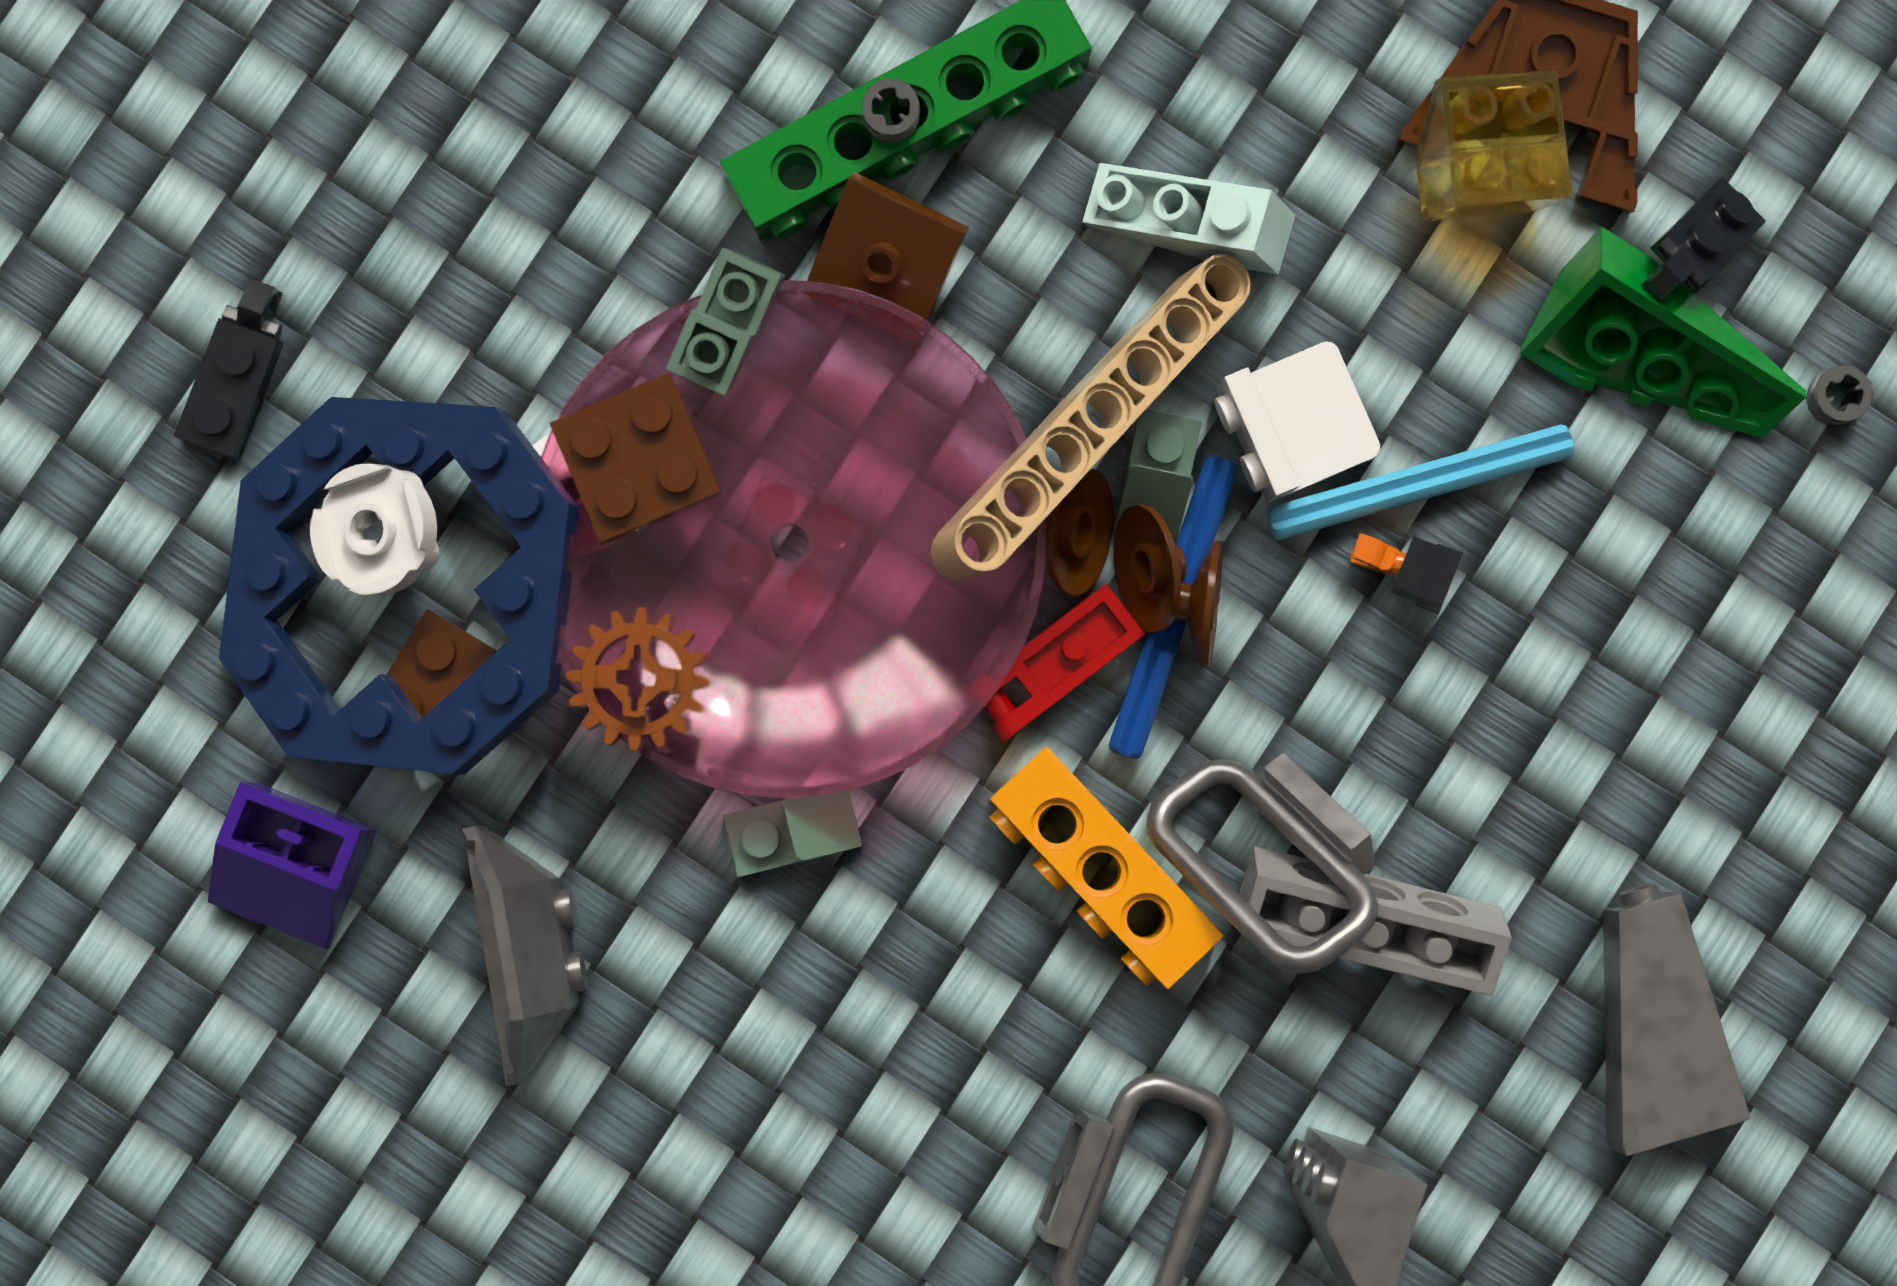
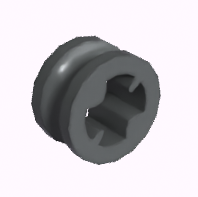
M887 78L877 81L868 88L863 97L862 116L865 127L874 138L882 142L896 143L903 141L914 133L919 124L920 103L916 92L909 84L902 80ZM888 96L896 97L899 107H909V114L907 116L902 113L899 114L900 124L886 125L884 115H873V108L875 106L883 108L882 98Z
M1842 365L1833 367L1815 377L1808 387L1806 400L1808 409L1815 419L1826 425L1838 426L1854 421L1866 413L1872 403L1873 390L1871 382L1862 371L1852 366ZM1842 381L1850 388L1844 394H1852L1853 401L1852 404H1847L1836 410L1829 404L1834 400V397L1827 398L1826 389Z

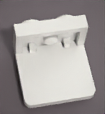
M1322 342L1252 373L1249 367L1224 377L1217 387L1220 397L1215 398L1214 402L1219 418L1228 434L1236 433L1245 453L1244 456L1240 457L1244 475L1254 492L1261 490L1267 504L1367 462L1377 456L1380 451V442L1340 351L1332 342Z

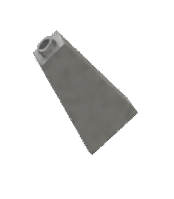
M1657 883L1621 892L1619 896L1622 904L1603 909L1606 1131L1610 1149L1625 1156L1751 1119L1682 894L1666 891L1659 892Z

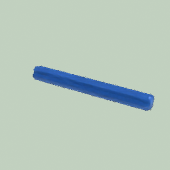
M1208 456L1203 462L1176 545L1183 551L1186 560V576L1183 582H1193L1205 553L1214 542L1238 470L1236 464L1221 457ZM1174 619L1172 624L1164 631L1146 632L1109 742V750L1113 753L1130 759H1139L1142 756L1187 621Z

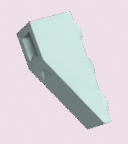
M1099 163L1082 222L1092 228L1202 260H1207L1211 256L1218 254L1230 255L1239 260L1248 270L1278 275L1295 214L1269 189Z

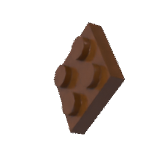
M670 372L549 423L597 538L602 545L723 495Z

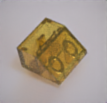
M1557 70L1444 77L1435 81L1415 157L1423 221L1537 212L1573 197Z

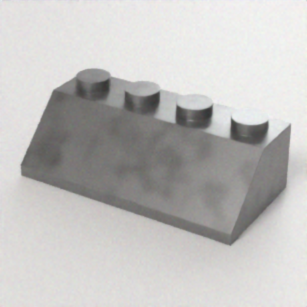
M1308 1127L1304 1141L1299 1139L1293 1141L1286 1160L1284 1175L1292 1178L1289 1189L1330 1269L1345 1286H1396L1427 1184L1379 1149Z

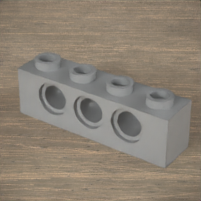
M1253 846L1239 895L1285 941L1295 946H1308L1316 942L1350 913L1352 905L1349 897L1312 861ZM1364 874L1376 891L1379 907L1376 919L1368 933L1339 958L1493 996L1512 940L1501 907Z

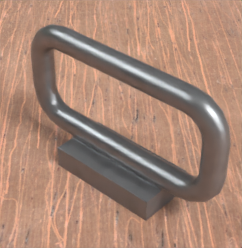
M1282 753L1264 767L1265 781L1242 763L1226 759L1206 761L1191 769L1165 789L1151 804L1146 820L1148 836L1156 849L1268 961L1280 969L1290 972L1306 973L1318 971L1337 960L1368 933L1374 925L1379 908L1376 891L1364 876L1375 866L1371 833L1285 753ZM1224 784L1233 787L1349 897L1352 905L1350 913L1316 942L1308 946L1300 947L1288 943L1174 831L1172 827L1174 816L1214 785Z
M1150 1073L1136 1077L1122 1087L1113 1102L1107 1120L1100 1115L1076 1107L1032 1229L1044 1242L1060 1247L1054 1262L1053 1286H1079L1077 1279L1078 1271L1136 1114L1141 1105L1151 1099H1161L1197 1112L1204 1117L1208 1125L1207 1138L1152 1285L1180 1286L1232 1143L1234 1128L1231 1114L1219 1096L1206 1088L1174 1076Z

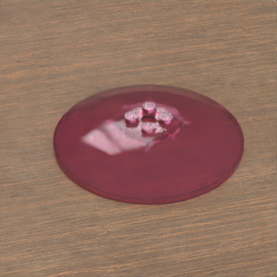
M797 280L782 281L766 319L727 396L721 395L666 369L691 309L697 307L702 295L694 297L658 314L633 330L610 349L583 378L564 405L557 419L670 372L723 495L602 545L597 538L557 440L551 430L541 458L580 508L577 535H571L567 572L572 573L567 623L566 626L561 625L557 663L562 664L561 669L565 675L568 671L582 670L584 661L572 652L574 645L590 649L595 641L590 636L587 628L594 624L605 632L611 630V612L619 611L627 623H634L638 607H645L649 611L651 624L656 625L659 619L665 613H668L675 618L674 627L671 632L674 636L688 628L696 634L693 642L687 649L690 653L701 651L707 653L709 660L697 667L696 673L711 679L712 687L696 690L694 698L700 701L706 707L704 714L687 711L683 717L691 730L687 735L676 731L673 727L666 730L668 746L662 749L658 748L653 742L651 735L645 736L644 744L639 753L687 779L712 788L750 796L773 798L817 797L850 791L881 781L915 765L940 749L963 730L994 696L1011 671L1027 639L1037 611L1045 573L1046 518L1002 565L971 581L962 583L949 581L938 572L931 556L932 542L937 533L1027 438L1014 411L994 381L977 361L951 337L924 318L891 301L860 290L829 283ZM1005 490V505L1011 513L1020 516L1021 508L1018 499L1009 490ZM785 527H797L808 536V550L797 561L786 562L777 558L773 553V538L779 530ZM963 534L961 540L963 551L971 560L978 562V545L973 538ZM628 638L612 646L603 656L599 665H611L626 650V640ZM655 638L656 657L666 668L682 669L675 652L665 642ZM641 660V662L637 663L636 672L625 674L623 682L624 685L635 690V699L638 700V697H641L643 687L654 685L656 677L654 674L644 670L643 660ZM569 680L577 694L582 692L581 684ZM597 690L604 707L614 717L624 722V716L622 715L623 703L612 691ZM667 694L653 707V715L650 722L668 713L677 702L680 694ZM622 734L620 739L628 744V735Z

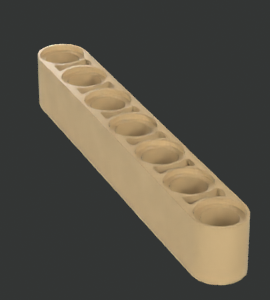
M1226 254L1213 255L1177 278L937 533L931 548L933 564L943 577L958 583L971 581L995 570L1012 555L1244 304L1250 294L1251 282L1248 271L1239 260ZM1205 281L1211 284L1215 290L1217 300L1208 293ZM1166 321L1176 329L1179 338L1178 342L1167 331ZM1127 362L1138 371L1140 385L1129 376L1126 367ZM1087 404L1094 407L1098 412L1101 420L1100 428L1089 419L1086 411ZM1046 446L1053 449L1059 456L1061 462L1060 472L1052 468L1048 463L1045 454ZM1005 490H1009L1018 499L1021 508L1020 516L1011 513L1005 505ZM963 534L973 538L978 545V562L971 560L963 551L961 544Z

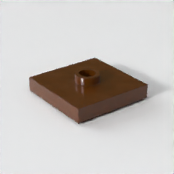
M853 172L846 182L804 289L917 343L924 333L969 227Z

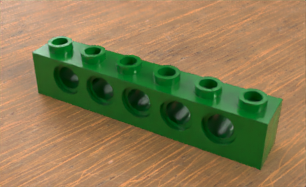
M1020 0L719 162L725 179L759 241L770 235H773L775 240H781L804 228L808 224L806 216L826 205L829 206L831 211H834L846 182L853 172L872 181L881 176H884L886 181L897 179L913 170L919 164L917 157L937 146L940 147L941 151H948L970 139L975 133L972 127L994 116L997 122H1001L1017 115L1030 104L1028 97L1050 87L1052 92H1058L1073 85L1085 75L1083 68L1089 65L1092 47L1066 0ZM1013 48H1025L1034 54L1037 62L1027 70H1015L1004 62V54ZM970 77L980 84L982 91L973 99L959 100L949 93L947 87L956 78ZM887 78L900 79L909 84L917 94L920 103L919 109L927 117L924 124L915 129L912 135L896 143L882 142L874 138L866 129L862 116L863 97L868 88L877 81ZM888 96L882 98L883 108L877 106L873 108V115H884L886 125L893 126L895 124L892 121V117L902 107L898 106L896 97ZM852 135L861 136L869 141L871 149L861 159H845L836 151L838 144L844 138ZM794 165H805L811 168L816 173L812 184L807 188L792 190L781 182L784 172Z

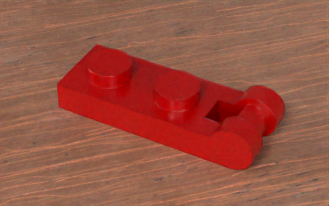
M1106 583L964 693L975 708L980 704L996 723L992 730L1001 742L1004 743L1144 636L1145 633ZM1015 677L1031 696L1017 708H1015L1001 689Z

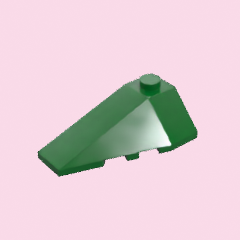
M1601 226L1560 271L1520 347V354L1571 386L1589 391L1593 390L1594 385L1627 393L1629 394V402L1648 407L1652 400L1687 410L1691 419L1764 438L1806 398V390L1683 284L1675 287L1659 303L1641 284L1660 264Z

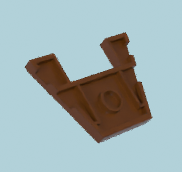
M1496 0L1400 131L1397 142L1452 158L1455 154L1473 96L1595 133V140L1576 197L1628 214L1635 212L1637 206L1635 157L1638 156V132H1635V94L1638 93V11L1605 0Z

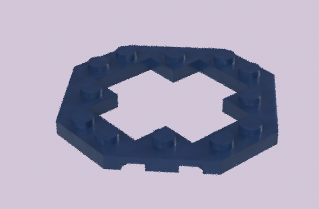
M330 397L240 481L219 660L288 757L465 775L559 692L562 664L556 663L561 625L566 626L572 579V573L567 572L571 535H577L580 508L509 414L502 409L489 406ZM372 454H374L381 465L415 473L421 479L423 487L455 459L521 546L474 589L510 640L423 718L394 677L379 674L340 709L278 622V619L322 580L288 531L327 496L330 490L323 489L332 477L348 467L362 464Z

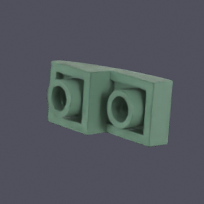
M722 248L697 307L691 309L666 369L721 395L727 396L758 336L785 274L728 248Z

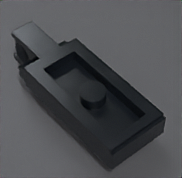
M1721 177L1650 247L1663 263L1641 285L1659 303L1675 287L1682 283L1695 294L1724 267L1766 220L1753 208L1745 195L1736 191Z
M250 278L238 304V309L227 305L222 314V319L218 318L174 437L235 460L241 458L284 345L279 341L283 325L273 322L283 293L274 286Z

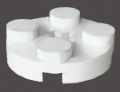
M358 464L340 471L330 479L323 489L330 491L324 498L322 509L314 508L310 521V539L314 556L320 568L331 580L341 581L346 587L351 588L349 591L357 594L387 595L407 588L417 580L422 572L432 569L439 556V547L436 542L437 519L432 501L424 489L421 479L415 473L399 470L387 465ZM374 512L378 520H382L383 535L378 544L376 540H366L364 536V529L372 525L371 514Z

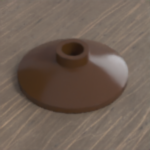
M1093 468L1085 474L1041 524V539L1046 547V561L1050 578L1054 586L1060 592L1067 595H1081L1093 586L1105 565L1112 539L1114 510L1111 490L1104 475Z
M1145 504L1133 505L1123 512L1115 532L1114 567L1117 584L1127 611L1140 628L1150 633L1166 630L1176 617L1180 602L1181 582H1183L1186 576V560L1181 548L1175 545L1170 530L1161 515L1151 506Z
M1215 540L1209 547L1198 567L1193 582H1181L1180 602L1175 620L1188 621L1195 655L1201 668L1207 669L1210 668L1217 626L1223 565L1222 540Z

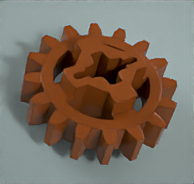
M638 607L634 623H627L624 616L616 610L611 612V630L605 632L594 624L587 628L590 636L595 641L590 649L574 645L572 652L583 660L584 663L582 670L566 672V679L581 684L582 692L569 699L571 707L575 708L589 707L591 712L582 723L586 730L591 731L602 724L607 726L603 743L614 746L620 740L622 734L628 735L630 751L641 752L644 737L651 735L653 742L658 748L662 749L668 746L666 730L673 727L684 735L691 731L687 721L683 718L688 710L704 714L706 707L694 697L696 690L711 688L712 680L697 675L696 668L707 662L709 658L704 651L692 653L688 651L687 647L696 636L691 629L683 630L676 636L671 633L675 620L672 615L665 613L657 624L653 625L651 624L648 609ZM628 638L626 640V650L611 665H599L603 656L612 646ZM655 638L665 642L675 652L682 669L666 668L656 657ZM643 660L644 670L654 674L656 680L654 685L643 687L641 697H638L637 700L635 699V690L624 685L623 680L625 674L635 673L637 663ZM597 690L612 691L623 703L622 715L624 716V722L614 717L604 707ZM667 694H680L677 702L668 713L650 722L653 715V707Z

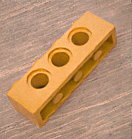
M1047 746L989 798L991 803L997 808L989 816L990 820L1014 845L1024 837L1041 855L1033 863V866L1058 892L1067 884L1085 902L1076 912L1102 939L1111 931L1129 949L1120 959L1146 987L1157 979L1162 986L1169 989L1224 937L1218 928ZM1052 805L1065 807L1074 819L1072 834L1068 839L1060 843H1051L1044 839L1038 828V820L1041 813ZM1105 852L1113 857L1117 864L1118 874L1116 880L1108 888L1101 890L1092 889L1083 878V865L1092 854ZM1140 900L1153 901L1161 912V923L1158 929L1148 936L1134 935L1127 924L1129 909Z

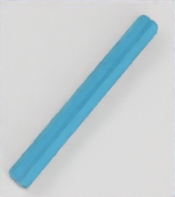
M1557 425L1272 506L1267 511L1268 524L1276 540H1283L1562 461L1574 454L1572 436L1566 425Z

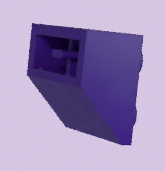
M240 782L215 842L208 903L327 950L331 946L377 829L261 783Z

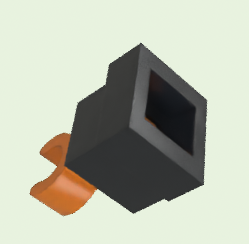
M1359 533L1350 556V562L1368 570L1397 577L1393 586V594L1416 602L1415 606L1439 615L1463 553L1439 543L1436 545L1413 536L1406 554L1376 538Z

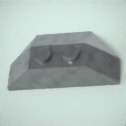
M474 826L463 828L506 1086L516 1085L530 1077L580 1005L579 992L588 989L583 955L581 952L572 953L568 928L577 926L574 898L570 888L561 890L558 876L488 827Z

